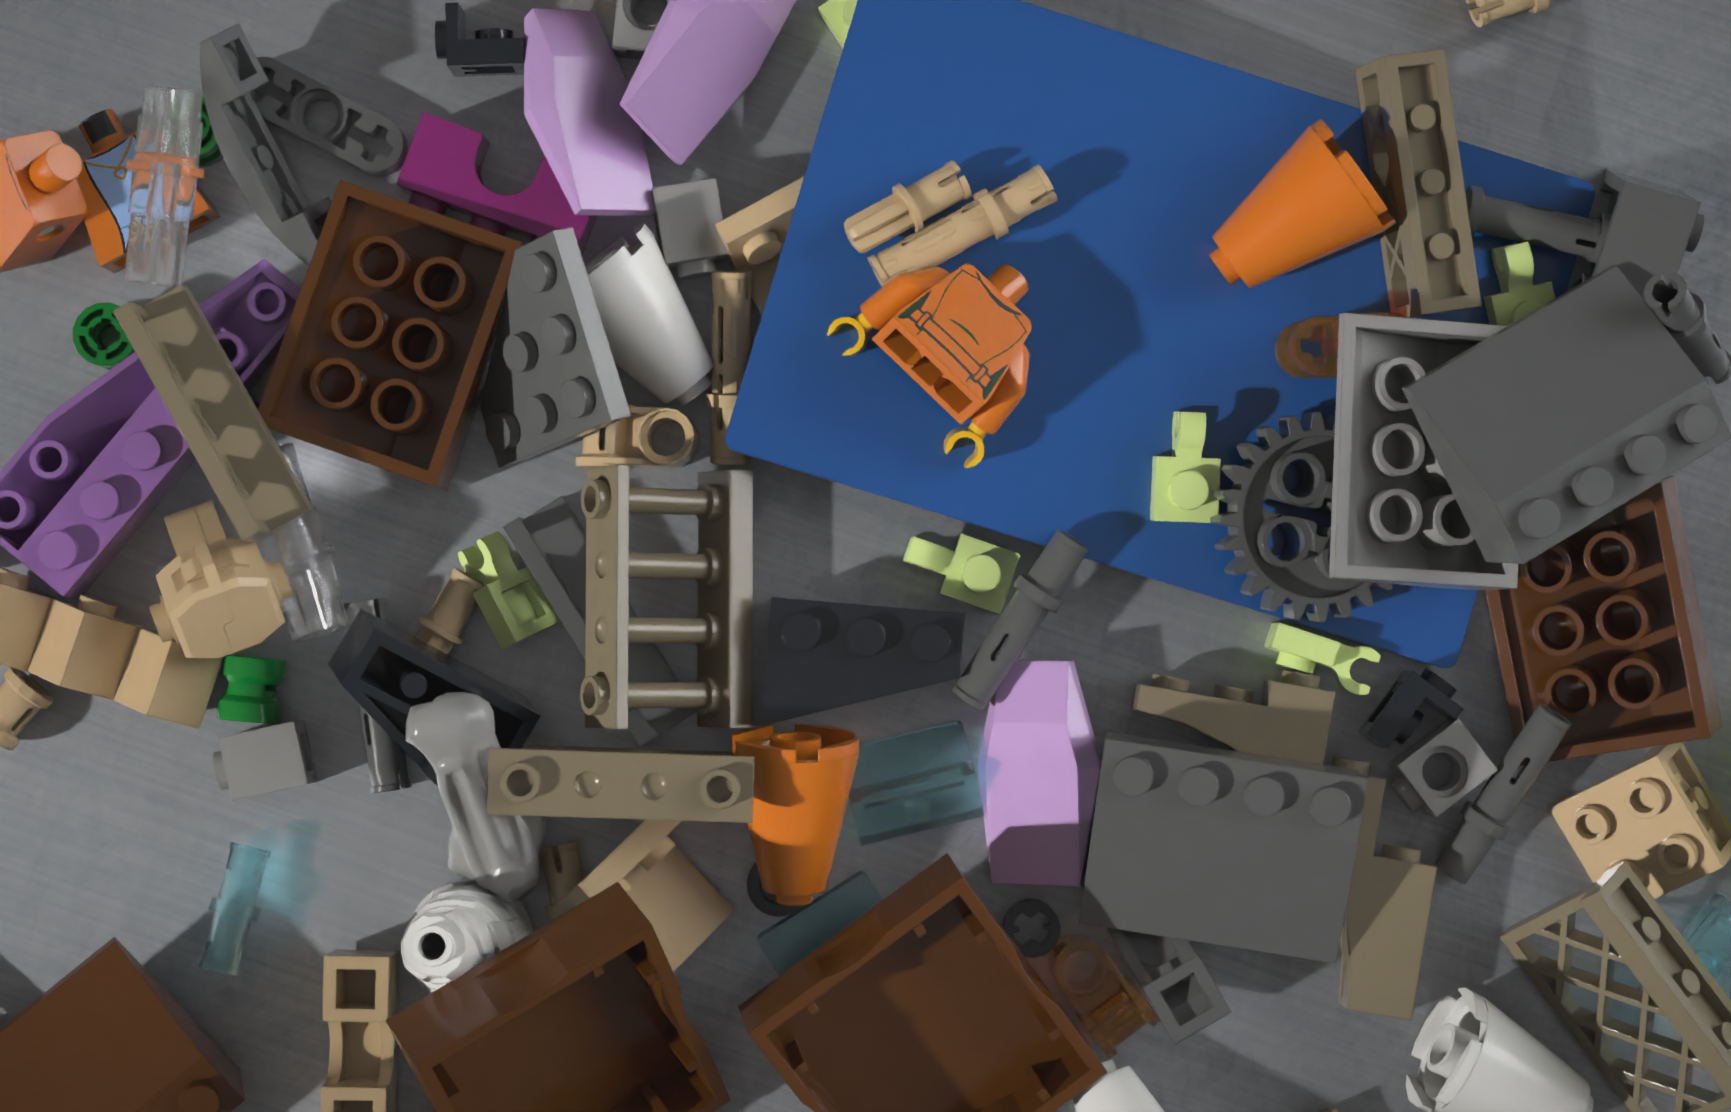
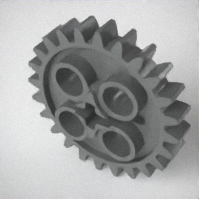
M1305 412L1301 424L1295 416L1279 417V433L1271 426L1258 427L1256 433L1261 447L1259 448L1251 443H1239L1236 448L1245 461L1244 465H1223L1221 469L1234 482L1232 489L1213 491L1214 497L1228 504L1227 512L1210 517V523L1228 527L1229 535L1214 544L1216 550L1234 551L1235 557L1225 567V573L1231 575L1247 573L1248 576L1242 583L1240 592L1243 595L1254 596L1264 590L1260 608L1276 611L1283 604L1284 618L1300 620L1305 609L1309 621L1325 622L1328 609H1330L1334 617L1348 618L1351 616L1350 599L1357 606L1371 607L1374 603L1369 587L1372 586L1379 590H1391L1393 585L1329 578L1330 563L1328 552L1330 550L1331 526H1317V523L1314 521L1268 512L1263 507L1264 501L1270 499L1291 507L1313 508V511L1316 513L1331 516L1335 415H1330L1325 424L1321 412ZM1293 461L1299 467L1302 476L1299 489L1291 495L1285 489L1283 473L1286 466ZM1279 524L1286 532L1287 546L1284 552L1276 558L1271 553L1268 542L1272 529Z

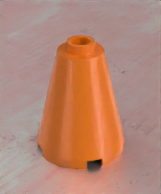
M1322 119L1308 126L1213 234L1212 238L1219 248L1210 253L1209 256L1231 286L1242 279L1247 287L1251 289L1382 233L1396 223L1394 218L1386 211L1388 208L1349 153L1346 150H1341L1332 138L1334 133Z
M795 724L794 732L775 734L774 725L756 726L739 730L732 734V756H755L753 823L747 824L762 889L765 892L775 894V902L779 904H810L813 902L814 894L822 893L827 889L860 753L859 737L855 738V733L847 729L813 724Z

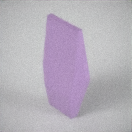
M669 0L620 102L621 107L674 164L682 165L751 86L796 0Z
M532 8L524 17V116L574 214L653 216L656 213L652 192L653 184L641 128L620 105L628 84L595 12Z
M1018 660L990 700L977 766L991 884L1077 887L1084 884L1102 761L1074 661Z

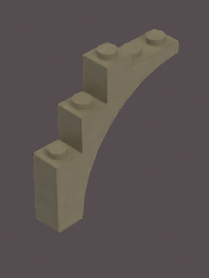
M1283 670L1281 682L1264 681L1261 703L1257 705L1251 704L1254 691L1215 685L1214 697L1188 693L1190 680L1152 674L1151 686L1135 684L1131 709L1180 722L1225 745L1232 751L1324 764L1336 692L1319 689L1321 679L1319 676ZM1333 757L1331 766L1364 770L1368 777L1359 842L1340 938L1342 959L1338 1003L1349 1010L1411 1020L1437 867L1420 862L1421 850L1383 844L1381 855L1374 854L1386 779L1369 776L1371 763Z

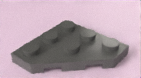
M573 227L552 231L516 249L514 252L480 406L486 425V436L493 447L499 468L521 463L631 416Z

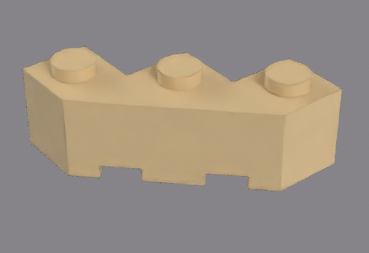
M0 567V665L27 671L60 687L114 700L147 716L197 729L200 728L223 657L186 658L181 644L177 645L175 639L162 643L158 631L115 617L118 608L116 605L85 595H80L78 603L75 604L30 589L31 577Z

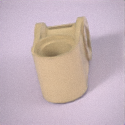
M628 404L631 416L606 426V441L605 427L583 436L582 455L576 457L575 467L594 468L624 465L629 466V470H632L633 467L680 468L690 463L698 453L700 445L699 431L694 422L678 410L660 407H635V405ZM673 421L680 423L685 433L684 445L673 455H659L653 446L654 432L658 426L665 422Z

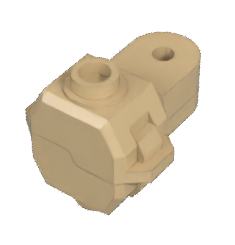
M212 499L163 516L176 557L155 575L162 595H159L161 602L149 606L162 643L175 639L177 645L181 644L186 658H221L232 653L234 655L247 651L246 648L262 643L285 623L280 608L283 607L281 600L293 596L280 559L267 563L266 558L262 559L256 542L226 538Z

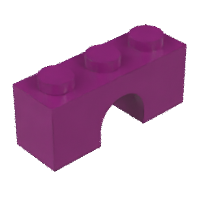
M423 112L396 182L405 193L411 194L408 203L444 216L448 208L470 216L468 223L470 225L505 236L506 231H510L529 238V243L552 231L573 227L581 255L583 256L598 215L574 214L546 157L543 156L534 181L525 190L513 195L494 193L484 186L482 180V165L490 146L485 135Z

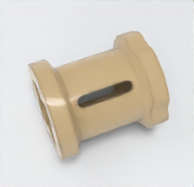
M10 667L4 673L6 680L0 686V746L13 751L19 744L17 735L41 708L47 710L54 699L25 672Z

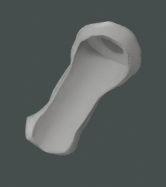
M452 692L440 695L431 702L410 707L406 720L405 741L424 754L433 767L437 776L440 795L452 822L448 846V868L458 876L468 877L476 881L480 887L496 894L506 902L517 901L526 897L539 883L538 855L541 843L546 835L547 822L541 816L487 815L489 748H501L495 735L494 713L490 703L473 693Z

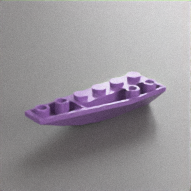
M266 259L258 262L199 305L247 392L250 391L279 352L301 290L300 287ZM136 352L50 413L0 471V545L63 597L79 600L80 595H84L196 460Z

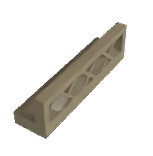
M1439 49L1387 55L1356 68L1355 73L1372 186L1388 208L1386 211L1396 221L1387 230L1379 233L1391 317L1417 318L1430 314L1481 307L1445 50Z
M180 284L144 306L129 301L112 311L242 541L259 543L315 511L188 286Z

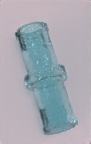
M230 842V851L218 897H211L208 910L214 911L202 959L199 960L198 967L225 975L239 976V967L251 921H258L261 908L255 907L267 859L270 858L271 851Z

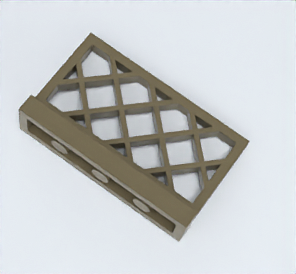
M1626 861L1608 869L1595 883L1508 927L1503 932L1500 939L1631 1112H1659L1647 1097V1087L1677 1097L1675 1112H1723L1731 1108V1000ZM1584 908L1604 934L1603 938L1575 929L1576 911ZM1535 933L1559 941L1558 961L1540 955L1527 937ZM1573 947L1602 956L1600 976L1572 966ZM1615 961L1628 966L1643 986V990L1614 981ZM1570 984L1598 993L1597 1012L1580 1007L1570 995ZM1612 998L1641 1008L1639 1027L1610 1017ZM1654 1013L1668 1019L1683 1039L1682 1042L1653 1032ZM1609 1035L1638 1045L1636 1064L1618 1058L1608 1045ZM1651 1050L1680 1060L1679 1079L1649 1069ZM1693 1066L1705 1069L1721 1089V1092L1716 1093L1692 1084Z

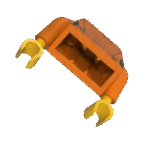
M967 263L952 273L938 266L900 273L860 305L861 313L855 318L840 317L834 320L829 326L827 335L831 337L842 326L847 324L853 325L859 333L858 342L842 355L855 356L866 347L868 332L873 328L880 330L872 340L959 424L962 425L968 418L972 420L968 427L952 429L944 440L946 455L950 452L954 443L962 437H968L975 441L974 452L963 464L965 468H971L981 462L984 456V444L982 442L987 433L991 435L996 434L1026 393L1030 354L1024 342L1032 330V324L1030 319L1015 305L1027 293L1028 283L1019 271L1005 264L999 265L988 278L973 265Z

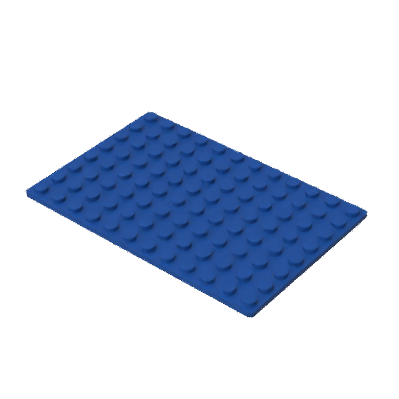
M857 0L725 435V443L730 450L1045 547L1056 530L1061 529L1089 548L1084 559L1441 668L1452 667L1458 660L1478 590L1392 584L1393 588L1391 590H1379L1370 586L1369 589L1374 605L1371 607L1357 606L1350 599L1351 616L1348 618L1334 617L1330 609H1328L1325 622L1309 621L1305 609L1300 620L1284 618L1283 604L1276 611L1260 608L1264 590L1254 596L1243 595L1240 592L1242 583L1248 576L1247 573L1239 575L1225 573V567L1235 557L1234 551L1216 550L1214 544L1229 535L1228 527L1213 523L1150 520L1153 456L1172 457L1173 411L1206 413V435L1202 458L1221 459L1219 489H1232L1234 482L1221 469L1223 465H1244L1245 461L1236 448L1239 443H1251L1259 448L1261 447L1256 433L1258 427L1271 426L1279 433V417L1295 416L1301 424L1305 412H1321L1325 424L1330 415H1335L1339 314L1353 313L1391 317L1379 234L1251 289L1247 287L1242 279L1231 286L1209 256L1210 253L1219 248L1212 238L1213 234L1308 126H1311L1319 119L1326 123L1334 133L1332 138L1339 148L1349 153L1372 185L1361 109L1021 0ZM1458 140L1465 190L1469 185L1483 187L1485 195L1589 218L1595 198V189L1590 182ZM951 160L961 169L960 173L956 174L957 179L963 175L966 177L972 197L965 201L962 200L923 221L924 227L974 201L973 194L986 188L990 192L1016 179L1039 164L1054 188L1052 191L1056 193L1058 201L1031 213L1019 222L1009 226V233L996 239L993 235L938 265V267L952 273L967 263L973 265L988 278L999 265L1005 264L1019 271L1028 283L1027 293L1015 305L1030 319L1032 324V330L1024 342L1030 354L1026 393L996 434L991 435L987 433L982 440L984 456L981 462L974 467L965 468L963 464L974 452L975 441L968 437H962L954 443L952 449L946 455L944 440L952 429L968 427L972 420L968 418L962 425L959 424L872 340L880 330L873 328L868 332L866 347L855 356L842 355L858 342L859 333L853 325L847 324L842 326L831 337L827 335L829 326L834 320L840 317L855 318L861 313L860 305L882 288L867 258L915 233L910 228L866 253H859L849 242L843 223L847 218L892 195V187L900 183L906 187L940 169ZM1476 232L1472 237L1482 306L1473 309L1430 314L1414 319L1490 325L1483 297L1501 293L1491 249L1521 242ZM1529 244L1534 262L1533 285L1552 281L1555 298L1566 293L1577 255ZM1293 461L1286 466L1283 473L1285 489L1291 495L1299 489L1302 476L1299 467ZM1266 499L1263 503L1264 509L1268 512L1311 520L1317 523V526H1331V516L1316 513L1313 511V508L1291 507L1270 499ZM1219 500L1218 514L1227 512V503ZM1279 524L1272 529L1268 542L1270 551L1276 558L1284 552L1287 546L1286 532ZM1329 550V552H1328V560H1329V563H1330V550Z

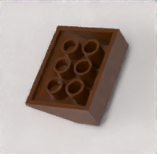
M339 180L258 408L268 429L448 492L486 384L514 252L516 249L524 246V244L497 233Z
M1675 475L1668 476L1525 564H1518L1517 588L1485 590L1514 740L1540 703L1557 711L1571 722V727L1548 762L1711 738L1723 726ZM1528 757L1524 758L1520 766L1525 765Z
M115 936L0 1028V1112H231L245 1101L240 1068Z

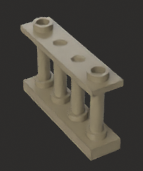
M615 465L586 468V483L581 493V507L586 516L585 679L580 688V703L585 713V728L628 729V708H696L697 727L752 728L753 470L698 472V488L695 490L629 487V466ZM629 513L696 515L698 518L697 553L629 552ZM629 578L696 579L698 583V615L696 618L629 617ZM628 643L696 644L698 647V678L696 682H628Z
M523 745L522 749L489 748L487 815L753 823L755 756H732L731 751Z

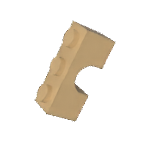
M335 949L324 956L322 1021H328L330 1055L327 1079L321 1087V1112H396L398 1043L385 1020L398 1013L399 950Z

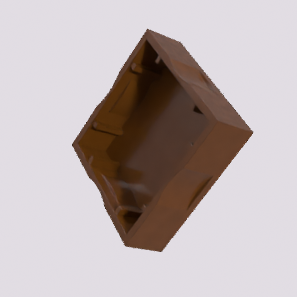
M948 853L738 1006L749 1036L798 1099L814 1112H1054L1107 1073V1070L1086 1038Z
M618 882L467 971L456 980L447 983L385 1020L434 1112H714L731 1101L704 1039L685 1015L681 999V988L652 924Z

